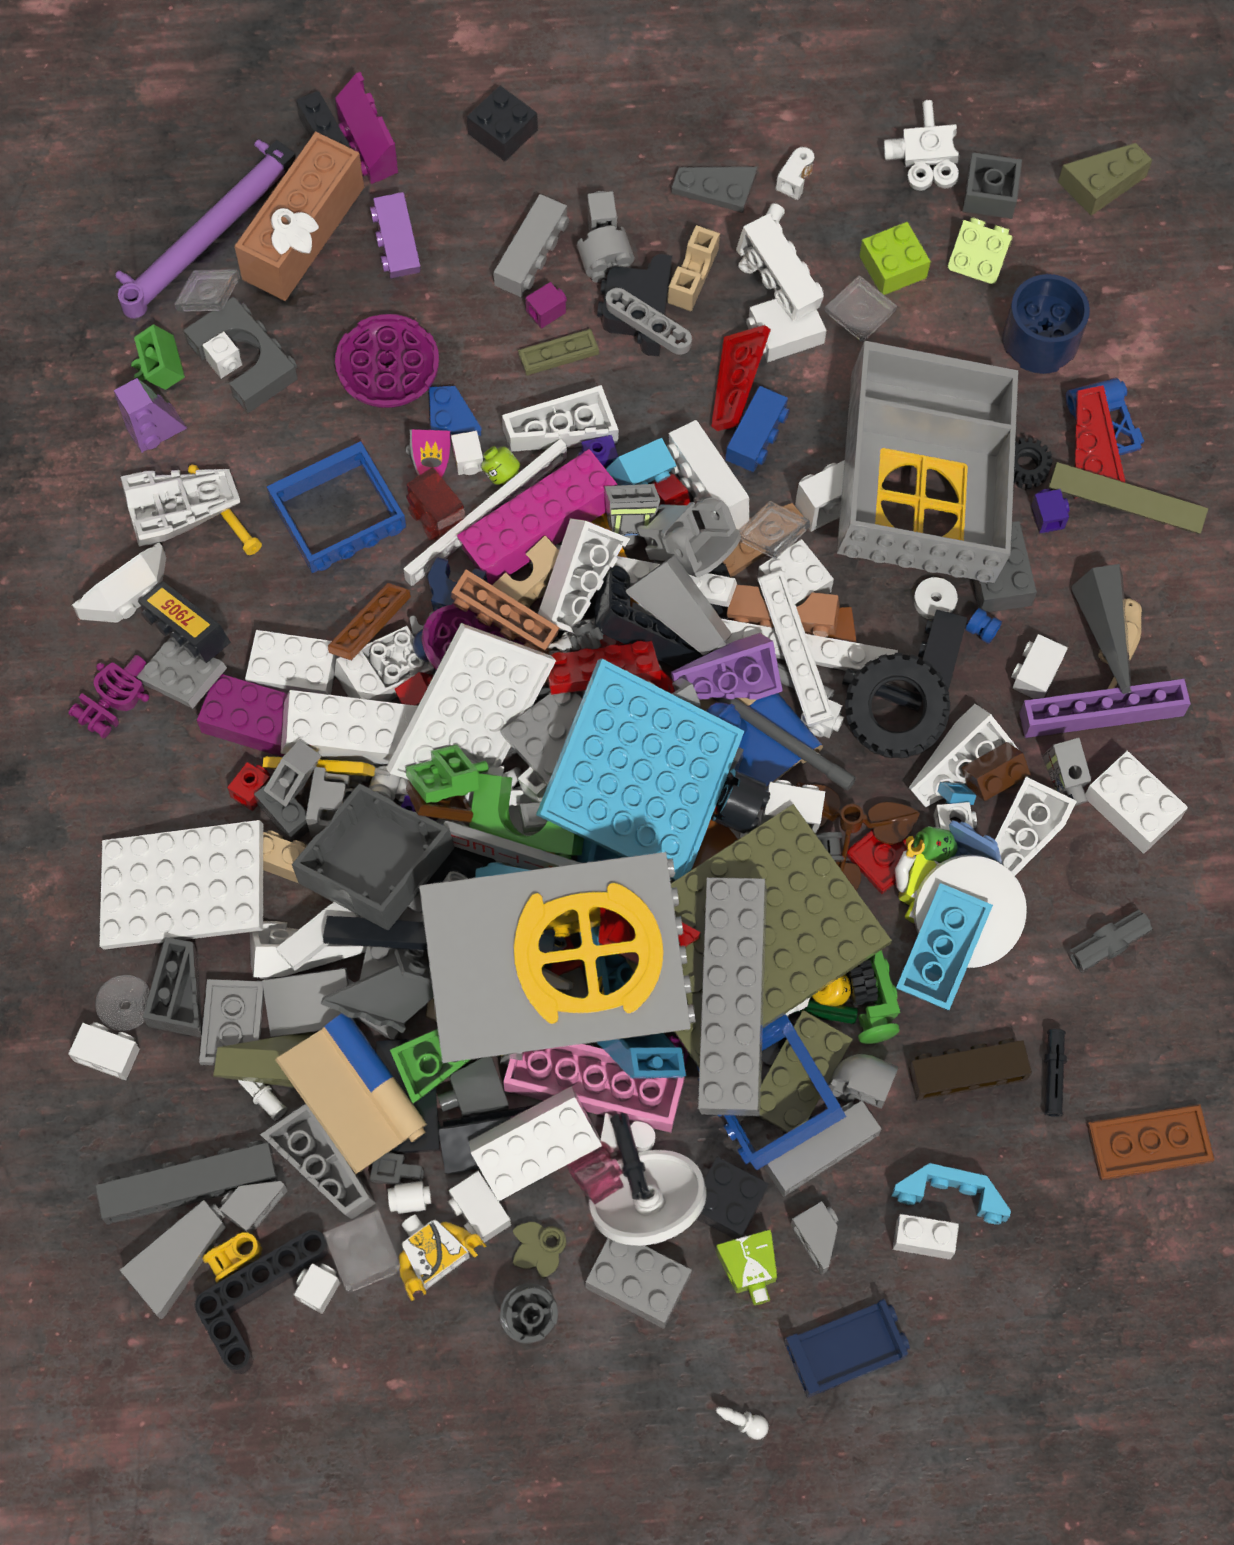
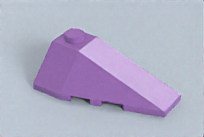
M762 633L736 640L671 672L673 682L682 677L692 683L699 699H761L783 691L774 642Z

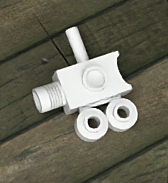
M926 100L923 102L924 127L904 129L903 138L884 140L885 160L905 159V166L911 167L908 172L909 185L919 191L929 188L933 180L940 188H950L958 180V168L954 163H958L959 153L953 146V138L956 136L957 127L956 125L934 126L933 101ZM928 165H936L934 171ZM943 170H948L950 174L948 176H944L941 172ZM919 172H923L925 176L923 178H919L916 176V174Z

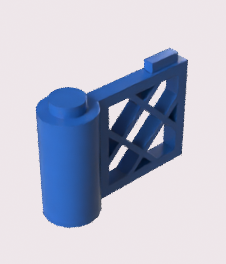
M1116 377L1066 392L1068 409L1076 420L1077 391L1104 385L1109 411L1120 409L1123 418L1120 425L1112 421L1113 428L1117 430L1115 437L1117 438L1121 432L1129 436L1132 445L1125 447L1117 443L1119 455L1141 449L1140 444H1143L1144 440L1140 429L1134 428L1124 401V397L1127 396V388L1123 381Z

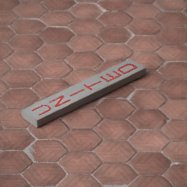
M445 820L443 826L450 829L455 847L527 870L582 864Z

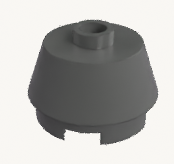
M526 1283L515 1287L507 1294L501 1305L500 1320L504 1331L509 1337L521 1343H534L544 1339L557 1323L558 1309L556 1301L550 1291L539 1284Z

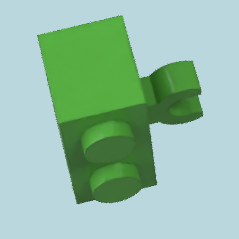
M153 324L134 337L140 358L134 360L131 364L132 367L140 370L134 375L135 378L141 381L147 380L166 390L185 377L174 335Z

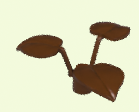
M801 782L796 784V787L813 785L818 787L819 791H825L819 828L823 827L828 819L835 821L840 818V827L846 832L842 850L844 861L836 862V864L856 891L861 882L860 868L856 864L845 863L851 834L858 832L862 827V823H864L868 828H874V836L880 842L898 844L909 836L919 818V812L909 806L893 802H882L870 808L868 812L869 822L867 815H863V810L856 804H848L843 809H840V797L833 789L824 785Z

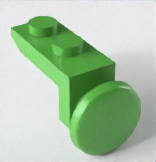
M882 950L869 958L874 970V978H876L878 998L877 1001H874L875 1006L866 1008L867 1014L859 1015L860 1024L864 1032L858 1035V1039L863 1044L879 1043L899 1033L898 1024H888L898 1016L900 1009L897 1003V990L891 983L889 964L887 959L883 957Z

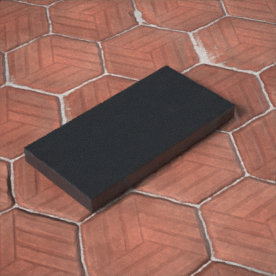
M416 1038L376 1041L378 1056L411 1101L390 1050ZM436 1087L420 1100L413 1103L427 1123L423 1128L426 1133L414 1142H411L408 1138L388 1153L407 1154L440 1151Z

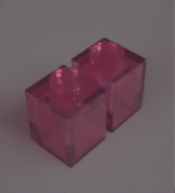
M604 1146L566 1165L572 1179L594 1205L624 1187L619 1177L623 1172L617 1161L611 1159Z

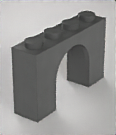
M234 296L183 330L187 344L202 361L206 359L202 345L222 332H225L232 342L249 343L261 352L259 360L251 369L229 383L232 396L247 413H250L298 380L296 374L297 364L290 355H284L279 342L274 337L270 339L266 334L267 331L264 325L259 320L255 321L251 317L249 308L243 302L240 304Z

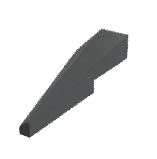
M1120 564L1094 567L1072 585V592L1110 666L1113 676H1115L1122 694L1132 693L1128 627L1125 616L1124 585Z

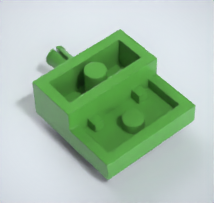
M453 745L431 751L432 761L407 766L406 777L426 803L439 802L444 798L456 795L463 796L469 792L479 790L478 773L488 772L489 768L486 760L472 764L459 746Z

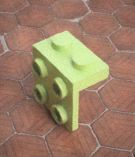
M971 218L970 222L964 220L948 267L951 271L994 284L999 276L1013 236L1008 235V229L996 225L994 230L984 227L986 222Z

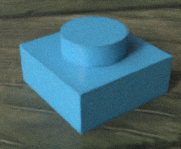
M940 782L937 791L946 799L948 804L970 802V805H974L976 794L965 784Z

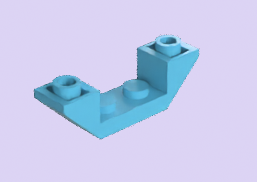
M931 1163L896 1184L891 1196L898 1198V1202L907 1205H915V1202L920 1203L924 1196L926 1181H928L935 1188L947 1189L950 1186L959 1188V1192L966 1195L981 1193L977 1216L984 1217V1221L987 1223L1001 1224V1221L1006 1222L1011 1213V1210L987 1176Z

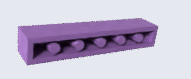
M1185 679L1131 686L1132 693L1122 694L1120 688L1025 700L1019 713L1024 737L1029 738L1184 716L1191 704Z

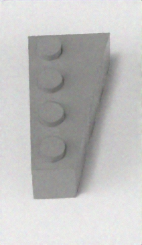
M307 1104L260 1134L350 1219L355 1218L376 1204L358 1173H354Z

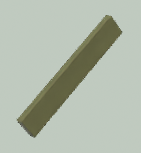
M1058 462L1055 463L1048 489H1061L1062 493L1196 534H1201L1208 508Z

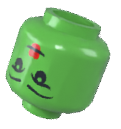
M928 826L918 832L914 839V848L919 845L921 839L923 840L925 848L921 854L924 855L926 860L942 863L954 857L957 852V843L954 835L946 829Z

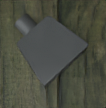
M491 1056L483 1057L450 1075L453 1090L437 1095L442 1111L459 1106L462 1117L509 1109Z

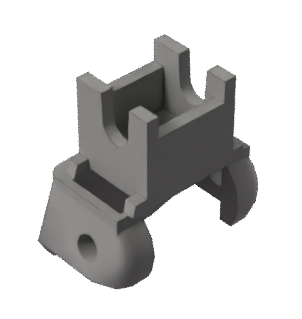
M711 497L698 501L696 504L691 502L687 506L660 505L658 507L660 513L648 526L640 525L637 528L640 536L653 538L657 542L658 546H647L645 548L649 560L666 561L675 555L687 573L694 577L703 576L720 565L733 552L741 539L740 531L736 529L728 506L722 500ZM692 510L699 511L705 529H698Z

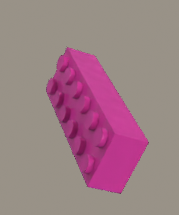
M588 449L456 536L477 569L487 571V583L493 585L505 573L511 575L529 563L531 559L526 553L544 536L554 545L563 541L570 518L592 522L606 512L604 487L618 485L591 450Z

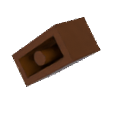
M1008 742L961 767L968 788L984 801L1031 775L1023 752Z

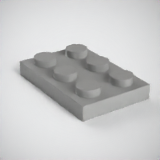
M169 638L149 663L145 665L144 669L138 674L137 679L142 684L193 709L227 667L222 661L214 657L207 663L199 657L194 659L188 654L183 645L178 647Z
M207 979L199 1059L201 1065H215L217 1047L260 1040L264 1002L262 981Z

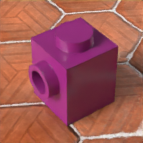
M549 282L526 297V311L542 329L566 313L567 298L560 288L556 289Z

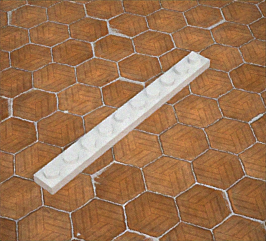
M633 603V608L656 618L640 604ZM722 619L732 633L726 640L727 644L762 633L773 640L776 658L785 659L775 628ZM806 634L815 663L818 666L846 671L849 668L857 672L870 660L873 661L884 654L898 653V650Z

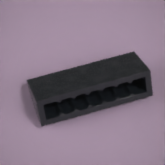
M535 1105L439 1120L438 1131L445 1174L479 1168L470 1152L469 1141Z

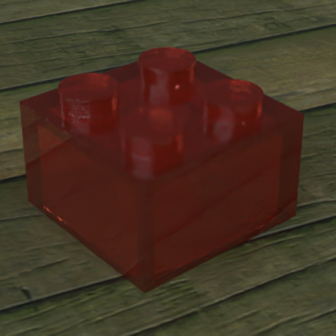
M433 467L407 483L408 495H406V498L410 504L408 511L415 521L420 520L424 525L423 529L429 539L439 540L465 518L463 503Z

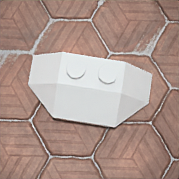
M157 543L152 548L141 552L96 584L83 595L82 599L73 603L72 605L80 620L118 623L123 618L131 617L136 609L141 606L138 600L163 581L166 555L162 545Z

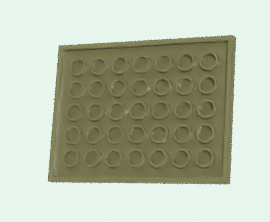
M794 804L671 883V888L677 887L679 905L674 906L675 917L681 916L683 923L701 932L700 938L685 948L687 963L682 964L683 976L689 975L691 993H686L687 1005L693 1004L695 1022L690 1023L691 1029L674 1031V1033L700 1069L707 878L765 879L763 1028L892 943L888 934ZM625 959L629 967L635 973L638 965Z

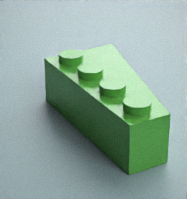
M438 1029L390 1050L412 1103L420 1100L471 1060L442 1063Z

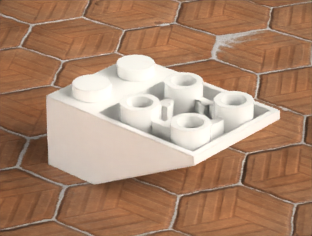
M407 626L367 644L352 661L342 657L336 659L334 674L350 698L390 702L398 696L395 691L396 687L418 672L429 674L434 670L430 662L419 659L414 653V636Z

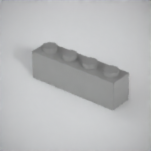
M541 194L538 196L494 271V286L519 297L523 296L526 289H531L535 280L534 275L537 270H542L546 262L547 253L549 250H554L558 241V234L560 231H565L569 223L567 205Z
M863 1101L855 1105L853 1102L846 1104L842 1109L847 1117L765 1165L764 1169L783 1197L879 1136L881 1127Z

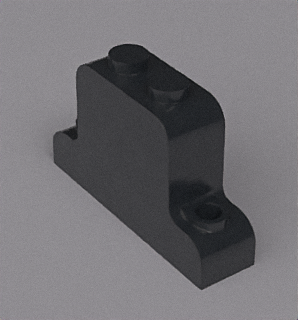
M658 254L654 256L651 263H648L647 270L614 267L608 272L607 280H602L601 295L605 296L604 302L599 301L597 317H602L604 330L609 333L638 336L637 344H640L642 352L649 356L659 357L661 345L610 313L606 308V295L611 289L621 288L665 315L672 270V255ZM619 298L617 301L613 300V304H616L617 302L622 303V299ZM635 310L631 313V316L635 319H642L645 317V313L641 310ZM654 324L652 329L655 332L661 333L663 332L664 324Z

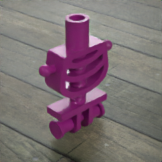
M135 655L124 669L113 662L106 667L103 663H98L96 668L100 672L95 676L93 683L100 697V702L97 704L82 693L79 699L81 704L87 708L83 710L79 704L75 703L70 708L68 714L71 717H76L78 723L82 726L88 723L89 731H96L100 734L101 738H106L111 732V727L103 724L104 720L114 727H117L119 724L117 717L107 711L109 706L116 710L129 711L135 707L139 699L143 702L149 700V695L143 694L145 689L142 682L137 679L138 674L147 664L146 661ZM110 677L116 682L114 685L109 681ZM103 683L108 688L107 693L101 690Z

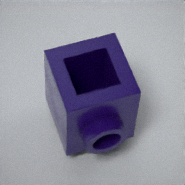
M612 435L581 442V452L578 453V456L590 449L605 469L618 458Z
M1045 489L1035 494L1031 508L1039 534L1065 529L1069 518V503L1067 498H1063L1061 489L1053 491Z

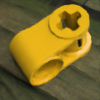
M240 1233L226 1243L207 1252L202 1259L204 1263L210 1265L216 1276L215 1282L219 1283L258 1260L262 1253V1247L252 1234ZM247 1241L253 1242L252 1251L247 1255H241V1245Z

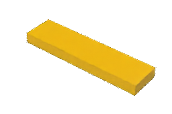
M265 756V758L263 757V767L276 770L283 757ZM319 760L316 767L326 768L327 773L359 776H374L375 767L364 762Z

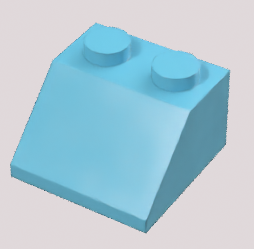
M660 438L619 456L606 470L618 486L648 484L653 480L659 483L671 476L669 472L677 465L663 439Z

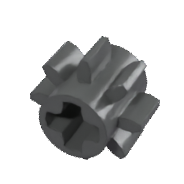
M583 620L572 627L574 633L570 634L569 640L574 650L578 648L598 649L601 646L600 640L603 639L604 634L601 633L599 627H596L595 624L592 625L591 620Z

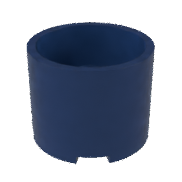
M1054 274L1034 276L1024 281L1017 288L1011 302L1002 339L1006 353H1009L1016 362L1021 364V368L1033 373H1053L1059 371V368L1075 358L1090 314L1089 302L1083 290L1068 278Z

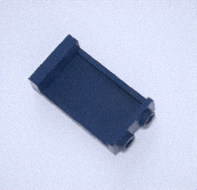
M882 1299L872 1306L800 1335L796 1333L786 1337L784 1344L807 1398L907 1357V1349H910V1345L905 1333H899L895 1322L898 1321L892 1304L887 1305L885 1299Z

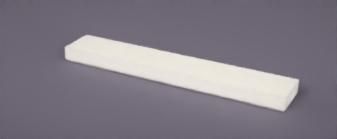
M782 569L759 577L758 581L808 727L834 719L784 570Z

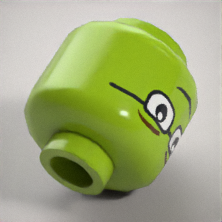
M493 446L483 454L485 459L481 464V468L493 484H502L504 486L519 473L520 463L509 448L505 446L496 448Z

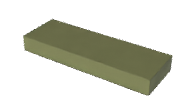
M591 329L518 350V356L526 376L599 355V348Z

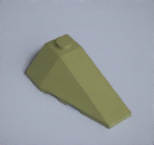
M297 1033L217 1047L213 1077L295 1088L275 1059L315 1033Z

